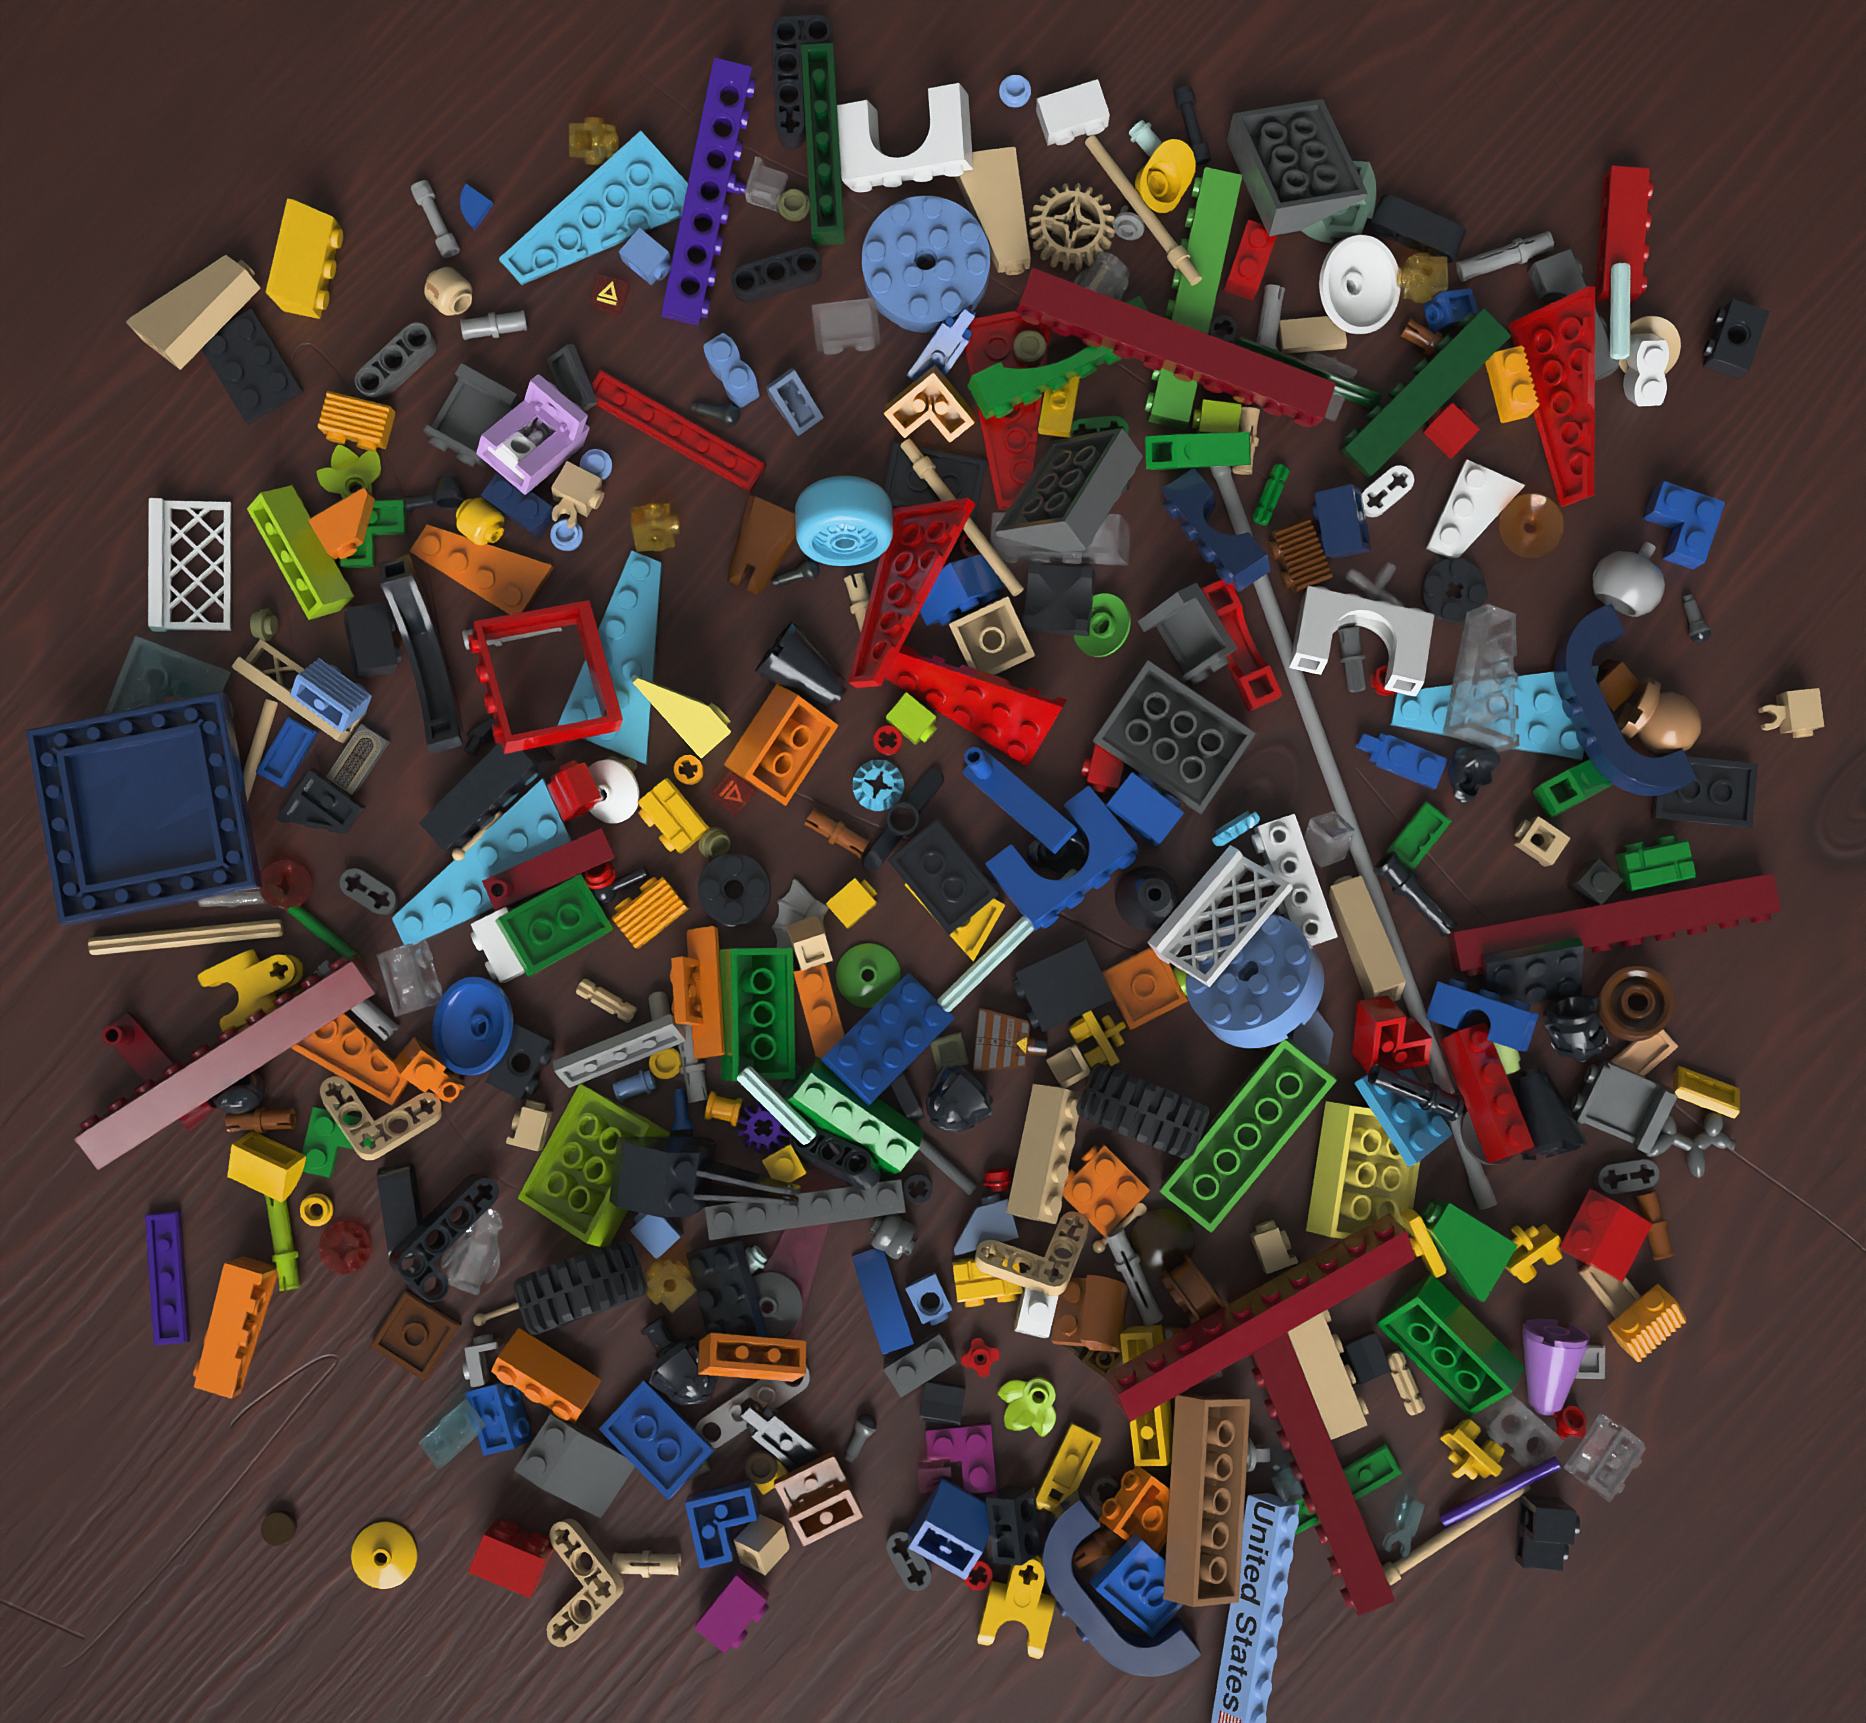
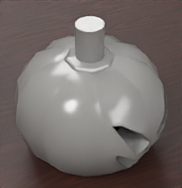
M1644 542L1638 554L1628 551H1615L1601 559L1593 572L1594 583H1592L1596 598L1605 605L1612 604L1616 611L1628 616L1638 617L1651 612L1661 602L1665 591L1664 574L1650 560L1656 547L1649 542Z

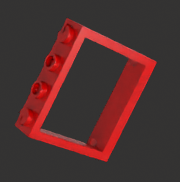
M589 600L474 621L472 634L468 635L469 647L472 654L477 653L479 664H476L477 677L480 684L485 683L488 694H484L485 707L488 714L493 713L496 723L492 725L494 740L496 744L501 743L504 754L620 730L623 718ZM576 624L602 717L512 735L487 641Z

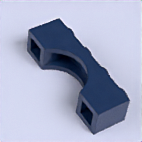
M1195 468L1162 489L1165 502L1162 505L1165 512L1172 520L1178 519L1181 523L1180 528L1189 541L1195 540L1198 543L1200 554L1207 563L1213 561L1218 567L1216 571L1226 585L1231 583L1237 592H1240L1271 571L1267 553L1249 532L1227 535L1217 532L1208 525V519L1216 507L1212 488Z

